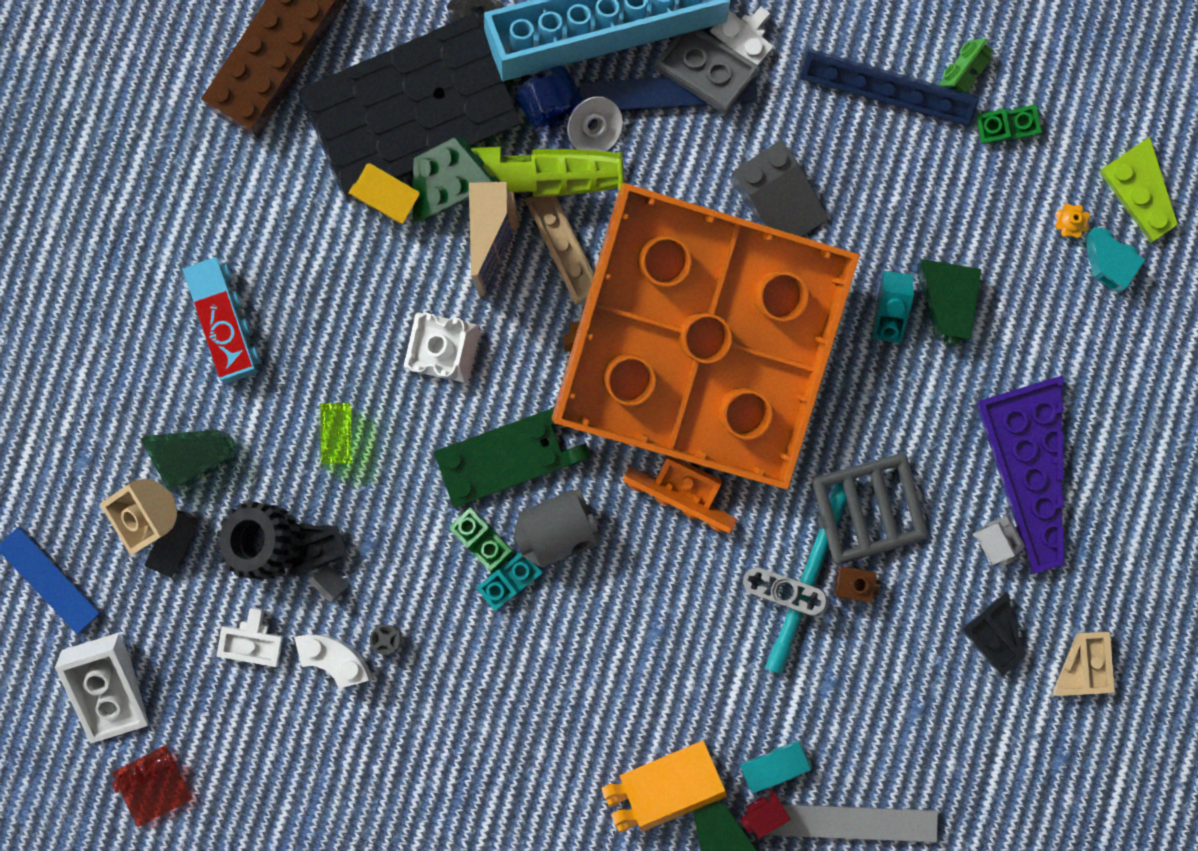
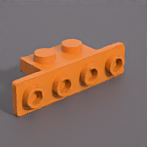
M668 456L657 479L632 466H629L624 475L623 482L627 483L634 491L646 492L654 496L659 503L667 506L672 505L680 509L689 518H698L707 522L712 529L718 532L725 531L731 534L737 518L711 506L723 480L689 463Z

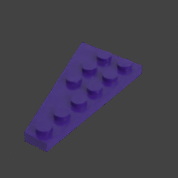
M1063 375L976 402L1019 535L1025 545L1024 550L1032 574L1064 565V528L1062 527V508H1064V496H1062Z

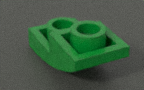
M1036 104L1008 111L1004 108L976 115L982 144L1000 143L1042 135Z
M470 507L449 527L450 531L492 574L515 554Z

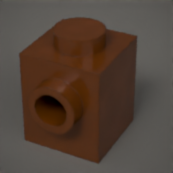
M838 566L832 596L872 603V599L878 597L880 580H876L877 573Z

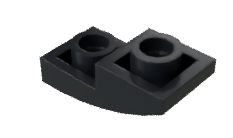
M177 509V518L173 528L155 541L144 566L172 578L200 519Z

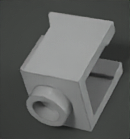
M1009 514L982 525L973 533V536L981 540L979 543L988 560H991L993 565L999 562L1002 566L1012 563L1018 559L1017 554L1025 547Z

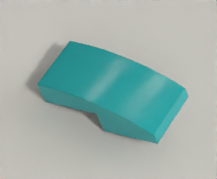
M520 552L476 588L492 609L496 611L543 574L545 570L524 558Z
M801 740L775 748L768 754L744 761L740 765L751 793L775 786L812 769Z

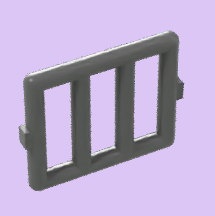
M904 453L815 477L812 481L821 516L817 517L820 529H825L832 559L837 565L925 540L928 536L919 502L923 500L921 490L915 487L908 457ZM898 467L914 527L913 531L898 535L882 475L883 470ZM869 474L887 537L872 543L870 542L854 481L855 478ZM841 482L859 544L858 547L845 551L842 549L826 489L827 486Z

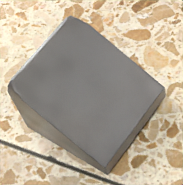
M330 566L325 567L309 579V583L328 601H336L349 587L348 583Z

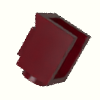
M773 790L770 791L767 799L762 796L745 806L747 811L743 812L745 816L740 818L748 834L750 835L755 832L759 839L791 820Z

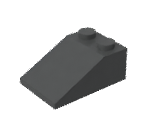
M782 139L732 171L730 181L761 225L803 237L829 219L799 163Z

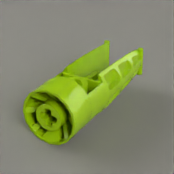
M501 147L471 148L472 152L485 163L483 168L491 177L496 176L500 182H507L509 191L533 192V197L600 192L620 188L621 183H624L623 152L532 150V155L502 156Z

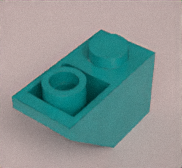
M1097 227L1092 228L1084 238L1093 278L1119 294L1128 287L1145 259L1139 256L1140 252L1133 246L1123 245L1115 240L1114 234L1109 230L1101 227L1099 229Z
M883 271L877 295L872 339L902 343L914 296L913 275Z

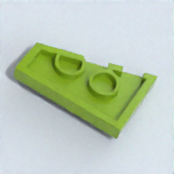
M1150 136L1099 171L1150 243L1178 225Z

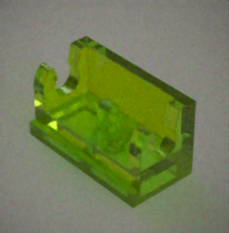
M320 403L318 406L319 466H344L352 463L351 403Z

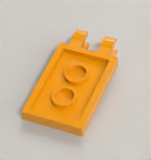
M704 740L619 775L622 781L621 784H609L601 788L609 807L629 799L632 809L618 810L611 814L619 833L625 832L636 825H639L641 831L644 832L727 797Z

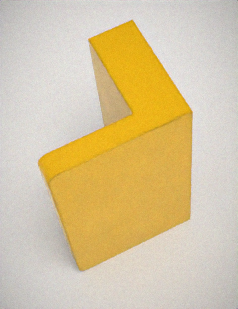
M371 163L365 166L359 179L353 184L348 193L399 224L404 223L419 196L417 190Z

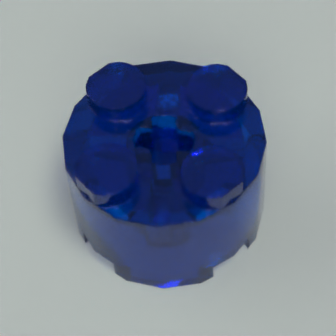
M560 65L550 68L552 74L540 79L538 75L532 77L516 91L518 95L515 98L534 131H538L547 125L550 129L561 125L565 121L564 116L569 112L572 113L575 107L584 101L565 66Z

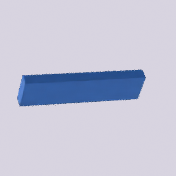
M17 527L0 543V553L76 634H81L102 614L21 527Z

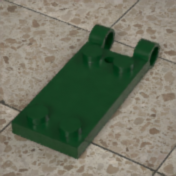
M554 406L546 411L433 452L453 508H457L592 458L587 443L561 452L552 425L555 424L551 419ZM542 439L549 440L547 447L541 446Z

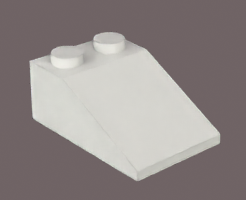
M119 633L61 651L55 669L90 744L148 726L149 722L131 658Z

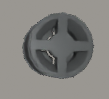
M380 625L371 632L370 645L376 653L389 655L401 647L402 635L395 626Z

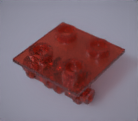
M167 744L112 772L115 780L112 782V787L116 793L121 792L137 827L193 799Z

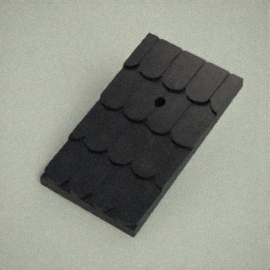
M475 13L299 90L302 102L344 201L353 197L348 193L368 163L394 178H399L413 172L415 157L454 137H463L470 146H473L521 124ZM433 94H438L440 99L435 98Z

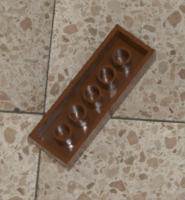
M265 0L202 96L201 100L211 111L258 138L347 0Z

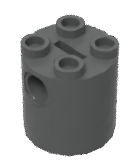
M580 488L572 489L518 513L514 531L515 540L522 556L541 567V569L596 546L597 543L602 541L592 514L588 511Z

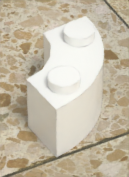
M315 634L294 637L301 666H315L324 669L334 678L339 689L373 680L365 660L347 643L326 635Z

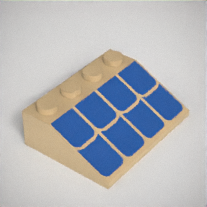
M507 182L469 183L471 277L479 296H486L513 239V229L519 228L514 191L508 190Z

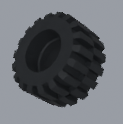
M259 502L237 505V510L231 509L227 513L228 519H222L220 523L223 526L222 530L217 532V537H220V543H216L217 550H221L219 555L220 561L227 562L225 568L228 571L234 572V575L238 577L259 580L275 579V576L281 577L286 574L285 568H292L294 565L292 559L298 558L300 553L296 551L297 545H301V539L297 538V534L300 533L299 526L293 525L296 521L292 515H288L289 511L275 505ZM262 527L265 537L264 545L260 553L256 555L253 548V540L258 529Z

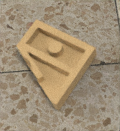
M1110 632L1076 633L1053 690V695L1115 693Z

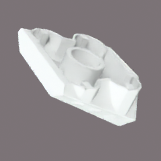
M416 313L404 362V370L465 383L472 377V364L478 338L481 336L479 326L467 323L459 318L451 317L448 319L429 313Z

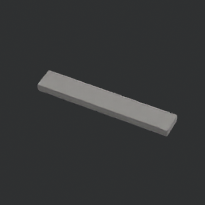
M782 804L791 820L767 834L772 836L937 842L938 811Z

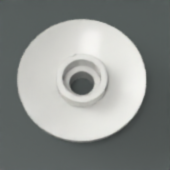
M591 97L582 101L575 107L569 117L567 132L571 144L577 150H609L617 142L621 134L623 125L622 114L614 102L604 97ZM594 119L593 125L588 127L589 122Z

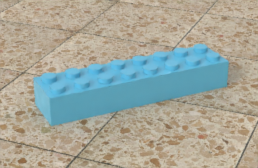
M530 0L484 12V34L502 81L726 23L730 0Z

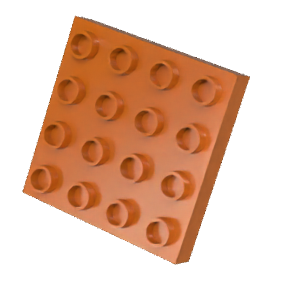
M621 183L552 414V421L555 424L788 490L860 255L627 183Z

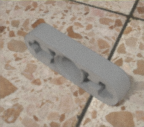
M758 567L748 570L744 575L743 585L745 589L757 597L815 617L824 614L828 609L829 599L818 588ZM762 574V580L773 584L771 596L767 595L770 589L758 586L754 590L755 585L751 583L752 578H758ZM786 583L791 584L794 589L793 596L789 600H781L778 596L779 587ZM801 588L805 589L802 595L809 598H814L815 594H818L817 599L821 601L820 607L814 606L813 610H810V604L799 600Z

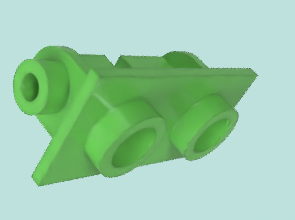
M985 38L966 42L960 49L959 53L961 55L955 63L951 64L944 71V78L939 85L967 93L977 80L970 73L971 69L979 75L993 58L991 55L993 49L985 45L988 40Z

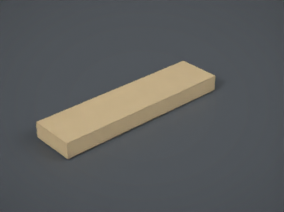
M531 195L524 200L575 305L585 302L594 272L557 196L533 197Z

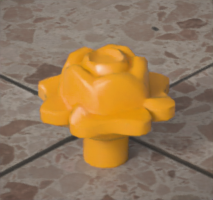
M1067 203L1063 206V210L1056 212L1057 221L1055 228L1061 230L1063 237L1073 236L1079 238L1082 232L1089 230L1088 219L1090 214L1083 212L1082 205L1072 206Z

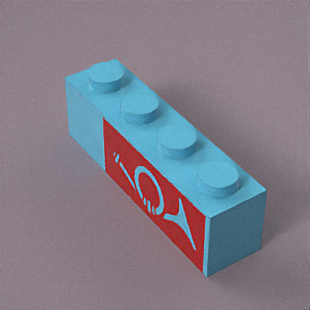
M217 257L183 268L220 381L228 384L259 373L257 364L261 363V358L257 348L250 345L248 336H251L252 332L247 319H242L238 309L242 308V303L237 291L232 292L229 281L233 280V276L228 264H223Z

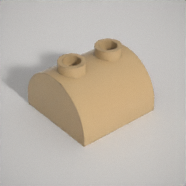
M150 479L133 481L100 503L130 555L137 553L167 534L173 528L177 518L173 494L160 483Z

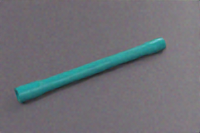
M842 482L835 484L830 501L836 527L844 506L847 504ZM819 529L800 579L801 583L813 587L829 548L825 529ZM801 588L799 600L808 603L809 597L802 595L805 589ZM789 608L765 669L782 675L791 652L792 642L804 613Z

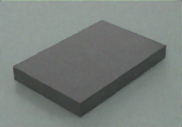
M701 29L677 35L654 63L656 71L725 115L760 72V66Z

